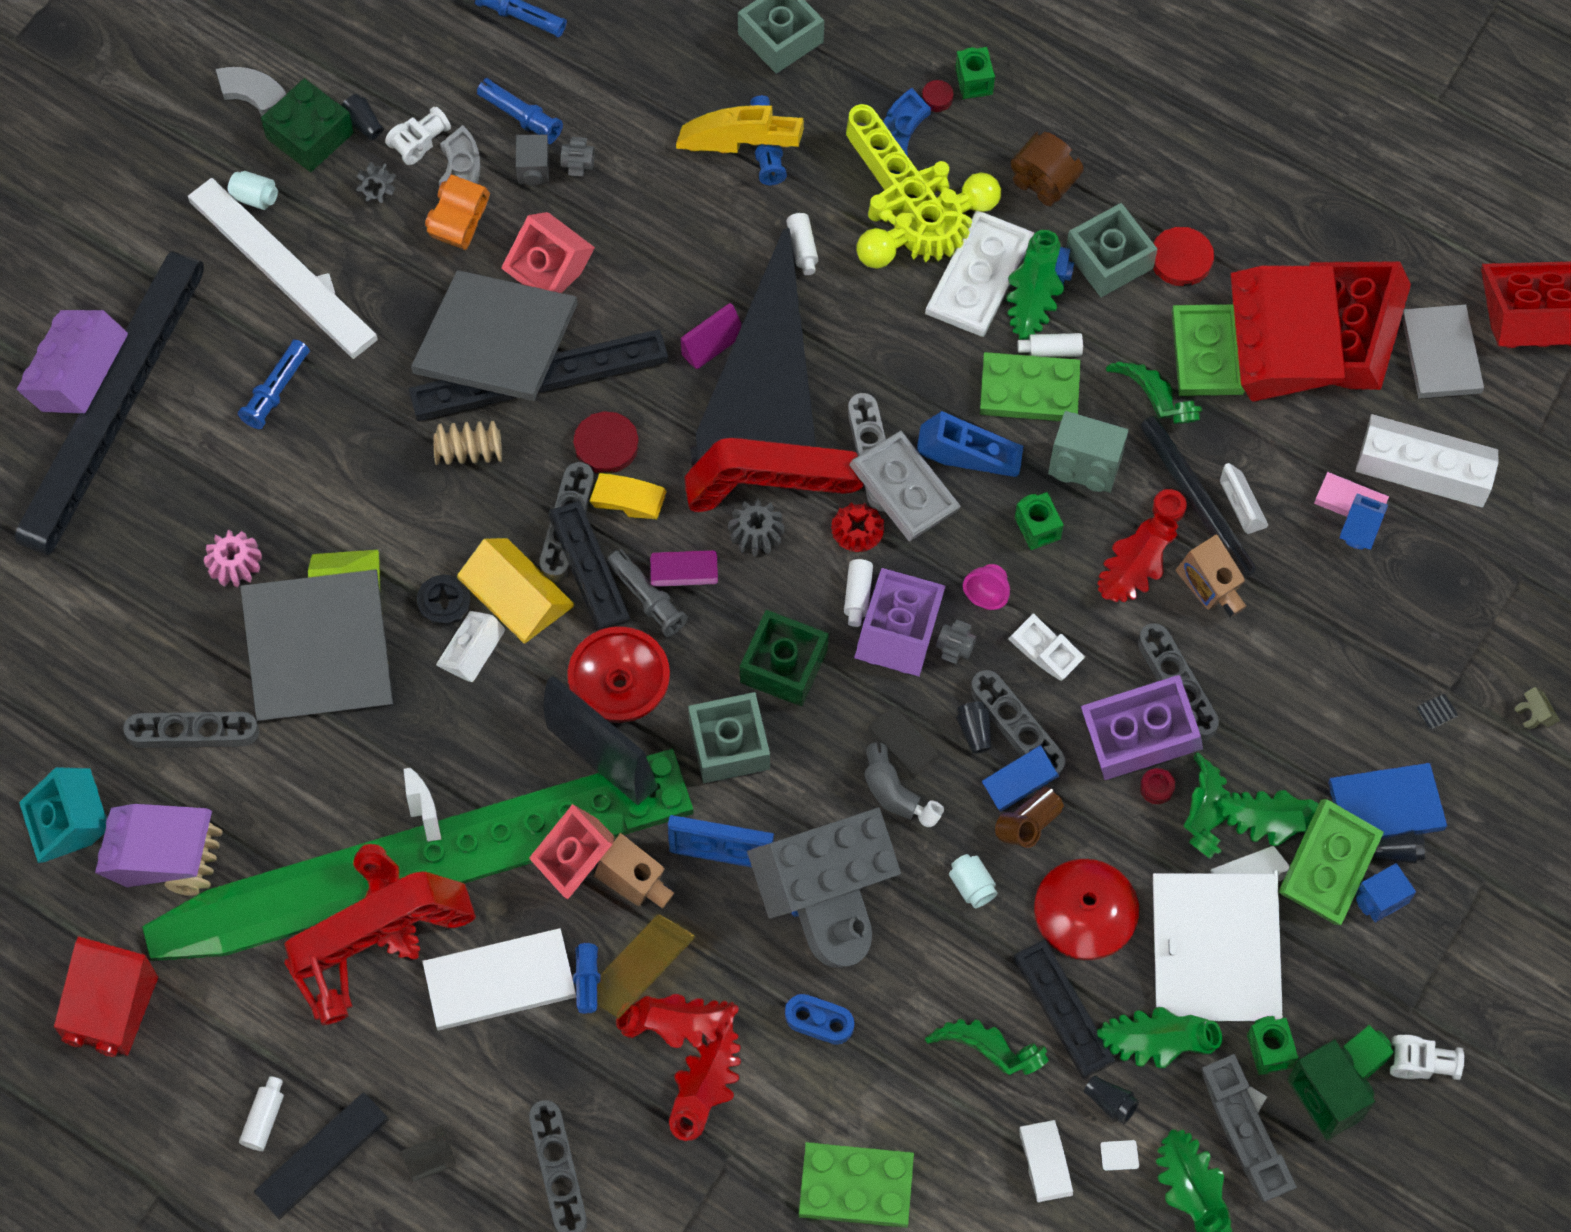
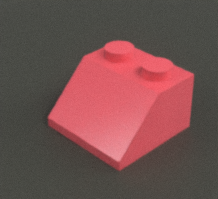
M548 212L528 215L501 269L522 285L562 293L581 275L595 247Z
M572 804L529 859L563 897L569 899L612 846L615 837L596 817Z

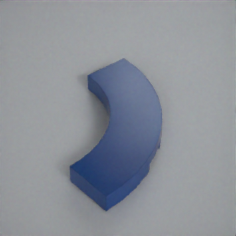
M913 88L909 89L895 101L883 121L907 157V148L911 135L917 126L931 113V108ZM876 146V150H883V148ZM896 170L890 171L893 174H900V172Z

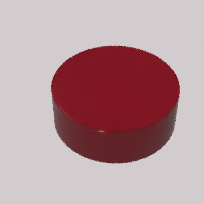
M933 80L924 86L922 99L931 108V111H945L953 102V89L945 81Z
M1161 768L1148 770L1143 775L1140 783L1141 795L1152 804L1166 803L1171 799L1175 790L1173 776L1167 770Z

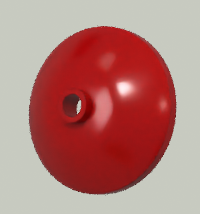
M609 627L589 635L577 646L568 665V684L570 690L608 722L623 723L642 718L659 705L669 686L670 669L664 650L651 636L630 627ZM618 680L626 683L623 687H616L614 685Z
M1076 859L1060 864L1045 876L1036 893L1034 915L1040 933L1054 949L1071 958L1097 960L1118 952L1131 939L1138 923L1139 903L1132 884L1115 867L1094 859ZM1091 897L1094 899L1095 904L1086 905L1083 902V898Z

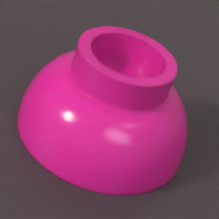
M988 564L984 567L976 568L963 581L965 595L977 606L988 610H997L1004 607L1008 602L1010 585L1006 572L998 565Z

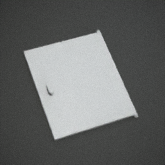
M1272 870V874L1153 873L1156 1007H1165L1178 1016L1194 1015L1213 1021H1255L1266 1016H1275L1276 1020L1283 1018L1278 870Z

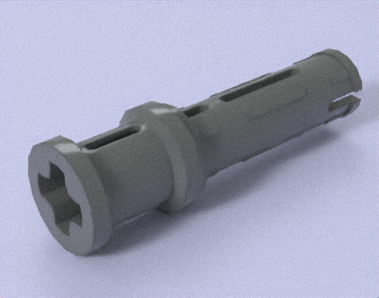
M622 549L616 550L608 557L607 565L620 577L632 593L637 596L643 604L644 613L648 617H653L662 627L661 632L664 636L674 635L686 624L688 616L684 612H679L670 602V596L666 592L659 591L651 585L650 580Z

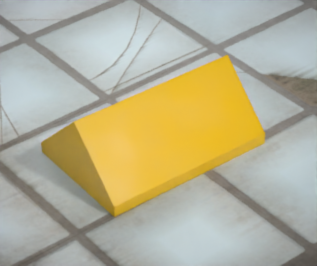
M507 538L484 539L457 575V578L524 644L574 607V603Z

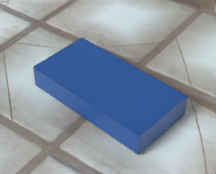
M1038 746L982 782L998 810L1002 812L1059 777V774L1044 749Z

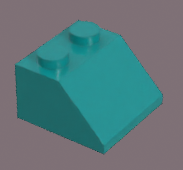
M56 767L19 802L38 863L47 862L91 846L105 833L107 816L90 768Z

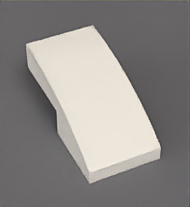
M1034 613L1008 638L1033 662L1060 681L1085 658L1062 634L1057 637Z
M411 768L404 769L406 796L411 817L422 815L427 842L441 840L436 810L428 788Z
M1055 1120L1020 1127V1138L1028 1161L1029 1176L1037 1202L1073 1196L1069 1171Z

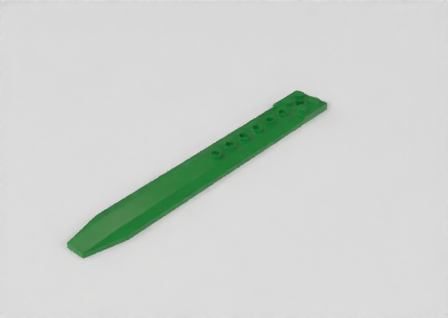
M669 749L646 756L656 784L660 789L656 791V797L650 798L648 796L639 805H636L600 773H596L439 820L441 840L427 842L425 828L422 825L208 889L142 926L151 961L227 956L307 930L365 898L369 889V883L355 869L353 860L359 849L366 844H376L384 848L386 855L399 866L400 879L409 874L424 871L465 884L533 863L529 857L572 804L596 817L615 838L620 833L627 835L669 822L670 815L679 817L693 815V807L674 750Z

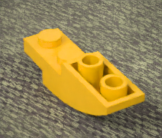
M753 105L721 109L697 117L682 125L676 142V149L738 153L741 143L799 147L804 130L803 118L773 116L772 106Z

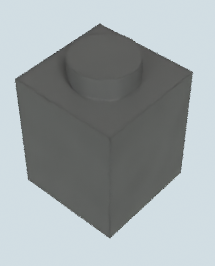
M516 135V173L518 184L530 186L549 184L548 135Z

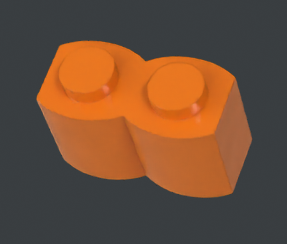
M451 174L448 180L443 181L439 187L438 198L440 200L435 210L431 209L427 215L425 226L428 227L427 233L434 239L466 250L474 236L477 223L486 208L490 192L484 186Z

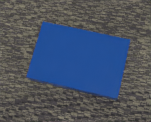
M1430 763L1329 779L1328 784L1333 803L1383 831L1384 833L1381 838L1413 829L1415 833L1423 832L1424 834L1444 831L1447 827Z
M670 815L668 822L669 852L752 867L747 851L774 842V833Z

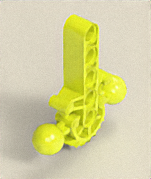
M859 104L850 110L846 135L885 190L871 198L868 216L872 221H880L882 219L895 225L894 229L888 232L878 228L867 230L859 238L856 251L860 261L870 268L886 267L894 259L896 248L905 245L912 251L911 256L913 259L919 254L924 255L925 262L929 260L930 256H934L939 262L942 259L943 253L950 258L954 254L955 249L963 246V238L967 239L970 234L968 228H971L972 220L962 213L969 209L979 212L991 211L1001 198V188L998 180L987 173L972 174L964 182L962 192L956 195L953 190L949 189L947 179L949 166L946 162L940 161L932 167L917 171L872 107ZM856 123H864L867 126H859ZM878 146L883 148V150H876L873 147ZM896 170L900 172V174H893L890 171ZM937 190L941 192L938 198L934 195ZM907 194H913L918 198H910ZM925 218H930V219L934 220L935 222L929 223V222H926L924 219H925Z

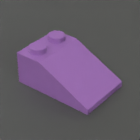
M881 568L862 626L855 659L898 670L902 673L920 676L945 585Z
M130 804L111 808L106 820L105 835L102 847L98 853L95 873L125 887L197 877L212 811L207 808Z

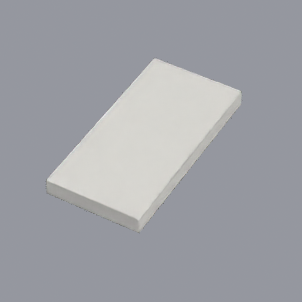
M976 211L971 219V228H968L970 231L969 237L967 239L963 238V246L961 248L958 247L953 254L926 307L925 314L984 337L1010 286L1008 277L1019 268L1026 254L1029 240L1034 235V232L986 213Z
M561 928L423 961L438 1031L576 998Z

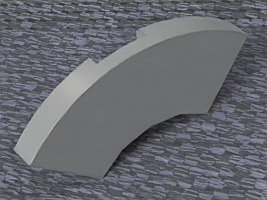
M243 67L216 69L224 100L239 99L247 101L258 109L261 116L286 95L284 89L274 79L257 70Z
M462 125L440 143L441 150L448 159V165L445 174L439 180V186L443 181H447L451 174L473 183H478L481 168L478 147L473 136Z

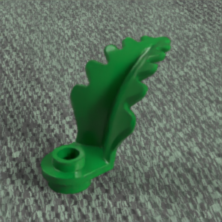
M1039 230L1030 238L1024 263L1008 277L1009 283L1017 287L1016 290L1007 295V301L1017 304L1008 310V315L1016 316L1011 319L1010 325L1016 327L1013 329V333L1018 334L1020 340H1027L1029 335H1036L1034 331L1041 332L1043 330L1039 322L1049 323V317L1045 314L1044 310L1055 311L1057 309V304L1051 298V295H1060L1064 290V286L1055 270L1061 245L1058 236L1049 230Z
M1119 361L1106 366V372L1129 376L1143 388L1151 401L1158 419L1173 418L1174 424L1191 423L1200 420L1199 413L1202 412V407L1195 406L1194 401L1176 403L1174 409L1172 388L1168 382L1160 379L1158 371L1146 370L1144 364L1135 365L1134 363Z
M1195 753L1193 758L1201 770L1199 774L1200 787H1196L1192 793L1190 814L1183 827L1194 835L1189 843L1211 859L1215 853L1220 854L1222 850L1217 847L1221 840L1210 831L1223 823L1228 817L1222 816V809L1218 805V799L1224 797L1225 794L1230 796L1231 794L1222 787V785L1227 784V780L1219 775L1220 769L1213 766L1200 753Z
M1286 790L1277 791L1273 799L1264 791H1258L1255 800L1248 792L1242 793V799L1236 792H1233L1231 796L1225 794L1224 797L1218 799V805L1222 809V816H1228V825L1233 826L1238 823L1236 829L1238 834H1243L1251 828L1250 838L1252 841L1258 842L1267 834L1269 844L1273 846H1279L1296 833H1306L1319 805L1312 799L1298 800Z
M1156 1007L1153 1010L1152 1018H1149L1140 1010L1135 1011L1134 1022L1126 1015L1119 1016L1120 1023L1115 1018H1111L1109 1024L1103 1022V1027L1097 1031L1098 1037L1103 1040L1104 1047L1107 1048L1110 1045L1112 1055L1118 1054L1121 1050L1120 1059L1128 1061L1130 1056L1135 1053L1136 1065L1140 1067L1144 1066L1150 1057H1153L1156 1067L1165 1068L1182 1052L1192 1051L1206 1055L1213 1053L1222 1043V1032L1215 1021L1194 1015L1178 1016L1165 1007Z
M958 1019L956 1024L946 1022L943 1028H936L933 1033L925 1037L927 1044L938 1041H956L968 1045L982 1053L1002 1072L1008 1075L1020 1069L1024 1075H1028L1040 1069L1049 1061L1045 1054L1047 1052L1045 1046L1036 1047L1035 1043L1023 1047L1015 1055L997 1028L992 1027L987 1030L977 1019L970 1025H967L963 1019Z
M1171 1130L1168 1133V1137L1162 1140L1164 1146L1158 1149V1153L1165 1156L1159 1157L1156 1160L1158 1166L1168 1168V1170L1158 1175L1160 1183L1172 1186V1189L1165 1194L1166 1202L1168 1205L1191 1215L1196 1232H1233L1229 1208L1222 1199L1223 1172L1219 1168L1208 1170L1210 1153L1204 1151L1197 1154L1199 1141L1194 1139L1191 1142V1133L1185 1134V1130Z

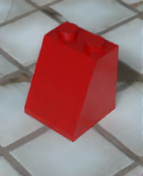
M77 937L54 1028L62 1037L64 1043L79 1048L83 1046V1043L96 1047L95 1050L110 1057H116L117 1053L129 1055L158 980V975L146 955L83 937Z

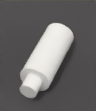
M796 213L789 216L786 220L787 226L790 228L796 266L802 268L804 275H812L816 271L814 265L818 262V256L809 216L805 213Z
M1082 334L1029 335V340H1018V353H1029L1030 356L1081 357L1083 353Z
M856 559L849 562L844 613L849 616L848 625L853 627L861 626L862 618L866 617L869 608L873 564L867 560Z
M270 1076L266 1087H259L239 1140L241 1145L253 1150L264 1151L284 1097L279 1092L283 1083L281 1079Z

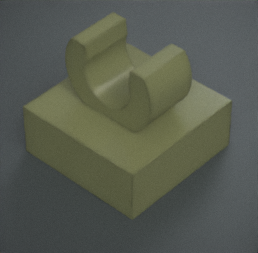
M1537 687L1524 693L1528 702H1521L1515 707V711L1518 714L1524 713L1526 710L1532 711L1531 719L1523 723L1527 729H1533L1540 723L1550 727L1560 721L1545 693Z

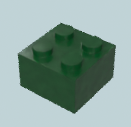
M305 78L261 117L266 139L310 173L354 133L349 111Z
M766 610L741 662L740 683L802 707L828 651L829 633Z
M1336 1040L1299 1059L1287 1079L1326 1141L1361 1122L1375 1103L1373 1098L1374 1091L1370 1083L1365 1078L1359 1077L1353 1068L1354 1061L1345 1047L1340 1048Z

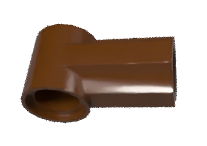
M1043 787L1014 813L1005 812L1000 815L995 824L997 838L1005 843L1031 848L1039 841L1041 830L1062 813L1064 804L1061 798L1051 788Z

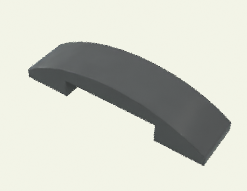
M1235 1054L1202 1067L1203 1078L1223 1130L1242 1169L1262 1202L1264 1203L1296 1189L1297 1186L1282 1154H1277L1247 1089L1250 1086Z

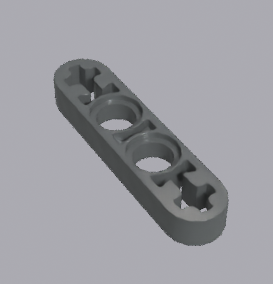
M576 462L566 468L554 509L563 506L569 501H581L585 513L587 512L594 487L593 471L588 464ZM578 474H583L584 479L580 481L578 493L574 491V479L578 477ZM550 521L540 557V570L552 582H560L568 577L571 568L561 544L554 539L556 532ZM556 551L560 553V566H557L556 571L550 570V565H553L555 561Z
M1147 624L1141 630L1138 638L1139 650L1157 681L1180 675L1184 689H1189L1195 695V700L1190 703L1196 723L1198 720L1197 715L1202 722H1209L1207 730L1202 726L1198 727L1202 742L1210 740L1215 735L1219 724L1216 712L1168 630L1160 624ZM1149 635H1152L1154 639L1160 638L1158 646L1162 654L1158 657L1159 649L1154 642H1147ZM1165 661H1172L1177 664L1179 672L1175 675H1167L1162 671L1161 664ZM1199 706H1201V707L1199 708V710H1198L1197 715H1196V713L1194 712V710H1196Z
M990 670L978 672L973 677L971 683V695L974 700L984 702L985 708L989 709V718L1021 757L1038 746L1042 747L1044 745L1043 749L1050 761L1056 760L1055 769L1060 777L1065 766V756L999 675ZM981 682L985 685L993 684L992 694L997 699L993 705H991L993 700L991 693L988 690L980 691ZM1009 705L1016 710L1017 715L1011 720H1005L999 716L998 709L1001 706ZM1027 730L1032 731L1038 737V741L1033 745H1025L1019 740V734Z
M248 712L138 713L130 716L125 721L123 727L127 740L132 746L137 748L240 747L254 743L259 735L257 721ZM212 722L218 725L217 732L210 737H204L199 733L201 726L205 723ZM180 723L184 726L181 735L174 738L165 735L166 728L170 724ZM224 723H227L229 727L227 729L228 736H225ZM241 723H247L249 728L245 730L244 735H239L236 730L240 729ZM156 724H158L159 737H156L154 731H157ZM139 725H144L146 730L142 732L140 737H137L134 731L139 729Z
M539 1101L531 1108L529 1121L555 1229L557 1232H585L587 1218L561 1111L552 1101ZM544 1110H548L549 1115H556V1117L550 1119L553 1135L546 1136L542 1121L536 1122L537 1119L541 1118V1112ZM539 1136H546L539 1140ZM553 1143L560 1144L564 1148L563 1157L555 1162L548 1161L544 1157L545 1148ZM559 1178H567L573 1184L571 1192L566 1196H557L552 1191L553 1183ZM577 1200V1204H570L574 1219L580 1218L581 1221L575 1223L576 1229L569 1231L567 1225H560V1223L566 1221L563 1206L555 1209V1205H567Z

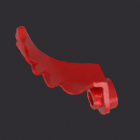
M1156 513L1153 518H1149L1141 523L1135 534L1114 543L1112 549L1118 557L1109 558L1104 561V566L1111 571L1101 572L1099 578L1104 580L1097 582L1099 586L1098 591L1102 593L1101 595L1104 599H1111L1114 602H1118V600L1126 602L1128 595L1131 600H1135L1137 597L1135 587L1146 593L1149 590L1147 577L1158 580L1163 576V550L1177 536L1176 530L1178 525L1172 518L1165 514Z
M366 844L355 854L353 865L369 883V889L365 898L400 879L399 866L386 855V851L381 846ZM413 924L377 943L379 947L389 944L387 952L394 954L399 951L398 957L400 958L409 957L410 959H417L419 957L418 951H420V947L416 945L419 939L411 934L416 932V927Z
M673 994L661 999L645 996L634 1004L627 1003L622 1007L617 1016L616 1026L628 1038H634L646 1029H650L659 1034L673 1048H680L685 1038L693 1047H700L703 1034L709 1041L713 1042L717 1039L716 1030L721 1034L726 1032V1023L729 1025L733 1023V1018L738 1013L739 1007L734 1002L728 1003L727 1001H722L718 1005L716 1000L704 1006L702 998H696L686 1003L684 996L680 994Z
M726 1023V1032L724 1034L716 1030L717 1039L713 1042L705 1037L708 1045L702 1043L700 1047H696L701 1057L692 1055L686 1057L685 1061L690 1071L679 1070L674 1075L679 1088V1094L676 1097L669 1118V1125L672 1134L680 1140L688 1141L698 1138L705 1128L711 1108L715 1105L731 1101L734 1097L733 1091L726 1087L727 1084L738 1082L739 1075L729 1068L739 1066L741 1063L739 1057L732 1055L738 1053L741 1049L739 1044L733 1042L739 1037L733 1031V1024L729 1025ZM683 1117L690 1119L693 1125H687Z

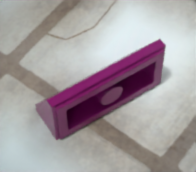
M731 303L681 337L682 356L695 369H699L735 343L742 324Z
M714 550L655 552L650 556L651 585L718 583L717 553Z

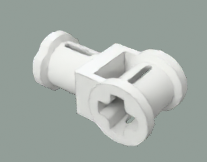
M432 107L430 113L417 122L412 117L404 124H398L392 128L386 136L385 143L389 148H395L402 155V160L407 165H412L418 162L425 152L433 147L432 138L442 131H449L451 125L445 114L438 107Z
M1397 1035L1392 1037V1045L1395 1047L1394 1065L1390 1067V1074L1392 1076L1402 1079H1429L1433 1073L1452 1075L1455 1080L1461 1079L1464 1067L1463 1048L1457 1047L1455 1050L1435 1048V1041L1423 1040L1413 1035Z

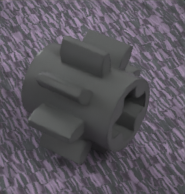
M572 137L570 144L562 145L561 167L569 168V176L583 177L585 169L593 170L595 147L587 146V138Z
M370 162L367 166V172L364 170L359 171L357 177L363 182L359 183L356 190L363 191L366 195V201H369L371 198H378V201L383 203L385 193L393 194L395 187L389 183L394 181L396 175L389 174L386 170L387 164L374 166Z
M956 619L955 624L953 623L952 626L947 624L943 626L936 644L937 648L943 650L942 659L957 664L960 657L968 660L977 636L970 634L972 625Z

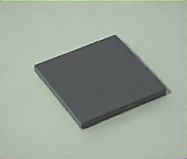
M457 270L412 363V372L417 375L534 401L578 304L577 297Z
M377 569L240 586L256 721L393 704Z

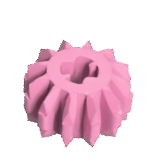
M228 530L226 537L223 539L215 535L214 541L216 544L206 545L208 555L204 557V564L209 569L210 577L213 580L218 579L224 587L232 581L233 585L238 588L239 580L241 579L251 583L252 577L250 573H259L260 566L258 562L262 559L255 539L253 537L247 539L246 533L243 531L234 537L232 531Z

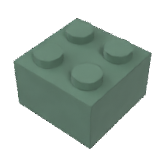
M756 0L738 12V35L777 74L824 42V20L805 0Z
M1122 203L1070 230L1066 248L1070 249L1069 257L1100 297L1152 270L1158 250Z
M1065 411L1053 445L1048 475H1052L1062 482H1075L1085 485L1092 491L1111 493L1122 460L1129 429Z
M755 692L688 706L689 724L703 783L770 770V751Z

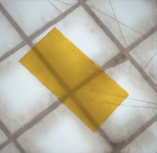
M658 914L601 974V981L597 984V1005L619 1019L688 946L695 936L680 927L679 924H675L661 914Z

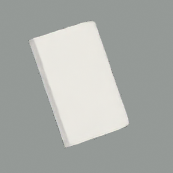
M1230 463L1225 464L1220 483L1245 533L1250 534L1267 528L1268 523L1243 473Z
M469 611L436 665L466 681L473 682L505 632V628L493 615Z
M1271 846L1213 868L1210 872L1211 874H1272V870H1278V881H1281L1285 878L1289 865L1277 849Z

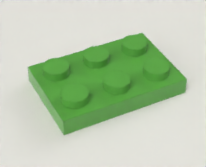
M1173 305L1172 323L1179 396L1243 395L1244 389L1241 386L1234 305Z
M984 352L980 415L1062 421L1065 411L1078 414L1080 360Z
M1328 799L1320 800L1278 893L1334 925H1342L1384 832Z
M806 1142L799 1217L908 1228L914 1153Z

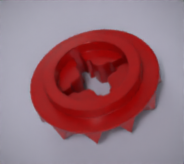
M851 502L847 507L839 508L837 514L832 519V535L835 541L846 550L853 552L867 551L874 548L881 541L884 534V519L879 515L877 508L872 509L865 502L862 505ZM851 520L857 523L866 520L864 522L865 531L860 529L851 531Z

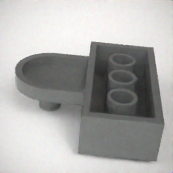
M880 807L747 851L769 919L797 911L809 948L814 956L826 966L843 968L857 964L866 956L872 941V928L859 889L901 874Z

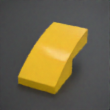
M599 473L590 503L594 508L623 510L628 517L657 519L667 491L661 486L642 480Z

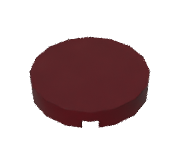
M603 411L591 414L581 421L575 430L573 443L577 459L588 464L593 472L604 474V471L619 472L632 463L638 452L639 438L635 426L627 417L616 412Z

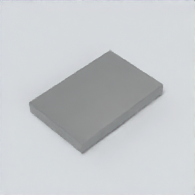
M1466 305L1404 309L1402 322L1418 399L1481 394L1484 390Z
M902 431L853 459L849 465L909 542L956 513L961 507Z

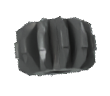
M759 499L755 501V506H750L744 501L742 510L734 509L732 512L733 520L728 522V530L732 533L730 540L733 544H739L741 553L752 549V555L755 557L758 554V550L762 549L766 554H769L771 552V545L778 547L781 543L780 536L784 534V525L781 523L782 514L780 511L773 512L774 506L771 502L762 507Z

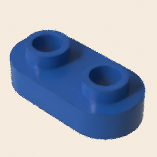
M806 994L792 997L785 1007V1020L788 1026L796 1032L831 1044H842L849 1040L853 1034L854 1018L844 1007ZM799 1011H806L809 1017L806 1020H799L796 1014ZM837 1022L843 1028L839 1032H834L829 1026Z

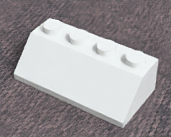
M1371 414L1355 472L1483 508L1492 490L1498 466V449Z

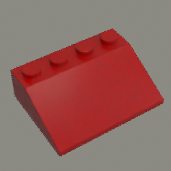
M1310 262L1309 266H1333L1335 271L1347 381L1333 385L1348 389L1381 390L1411 286L1401 262Z
M1571 261L1482 264L1481 271L1490 325L1498 346L1507 348L1529 345L1548 347L1550 345L1567 344L1571 346Z
M1258 266L1231 273L1240 380L1242 388L1252 402L1347 381L1333 266Z

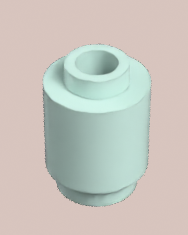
M242 171L241 173L235 172L228 183V193L238 202L265 210L276 201L278 191L272 179Z
M966 854L951 864L953 869L949 872V876L966 903H971L974 908H979L996 897L997 891L994 888L996 883L978 856L970 857L969 854Z

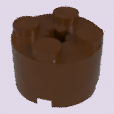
M1038 131L1035 132L1011 160V167L1015 173V176L1012 178L1013 182L1022 190L1026 191L1030 188L1036 192L1038 199L1049 207L1064 196L1083 173L1084 168L1079 158L1074 161L1069 155L1072 149L1064 141L1045 131L1041 135H1038Z

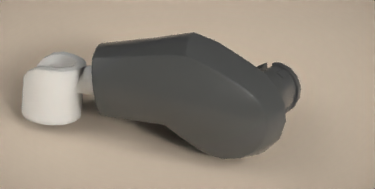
M877 742L870 744L866 749L869 767L865 770L864 776L868 787L884 809L909 820L916 814L922 825L926 827L934 826L944 812L943 806L936 801H929L925 807L918 805L921 797L900 784L894 766L889 763L888 747L880 743L881 753H879Z

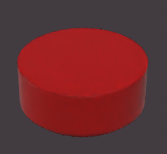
M1162 490L1154 498L1153 514H1165L1175 522H1178L1185 514L1186 500L1176 490Z

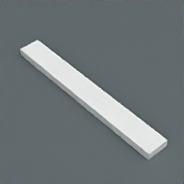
M213 178L188 195L189 202L350 357L356 358L378 340L376 333Z

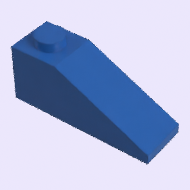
M941 411L921 424L917 451L920 455L943 465L1016 477L1020 472L1024 446Z

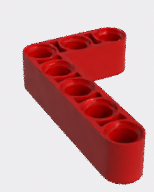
M738 438L721 439L709 448L684 477L688 507L694 512L710 511L717 507L738 483L841 494L853 493L863 487V482L849 466L852 460L858 457V454L847 450Z
M421 871L399 879L287 940L284 945L294 978L298 979L301 976L302 979L314 976L309 960L311 955L316 956L319 967L323 972L419 920L446 928H458L472 922L476 915L464 883Z

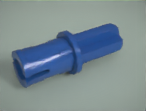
M583 943L575 947L576 973L573 975V982L576 984L579 1013L587 1014L594 1013L597 1010V984L601 981V975L598 973L597 968L598 947L591 943Z

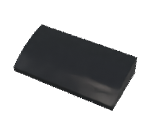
M552 675L547 680L544 694V717L548 730L636 805H639L658 788L645 752Z

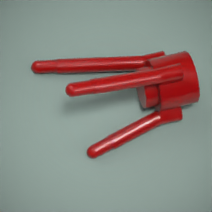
M310 956L309 960L320 990V994L316 996L318 1000L316 1002L302 977L294 978L289 959H285L284 963L311 1007L315 1020L320 1019L322 1025H330L342 1021L349 1016L347 1009L353 1006L349 997L347 960L339 963L341 994H338L337 989L328 990L316 956Z

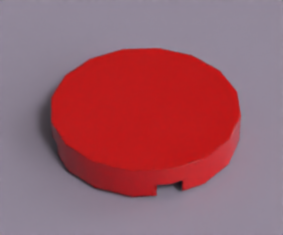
M1174 227L1163 231L1156 237L1153 244L1158 250L1153 270L1163 281L1175 286H1184V284L1192 283L1193 285L1199 283L1208 276L1214 261V249L1209 239L1201 232L1189 227Z

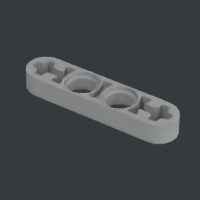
M866 393L854 395L849 401L848 417L856 452L860 456L885 441L886 438L875 398ZM860 405H864V408L868 410L867 421L863 423L861 411L858 410ZM865 432H873L878 436V441L873 444H866L860 439V436ZM865 486L870 506L873 509L877 508L878 511L885 512Z

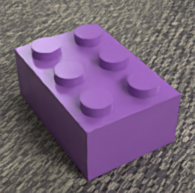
M60 310L54 317L52 326L45 339L39 344L37 353L30 366L24 371L22 380L16 390L41 412L86 413L128 333L104 310Z
M1180 675L1081 706L1104 780L1203 749L1201 735Z

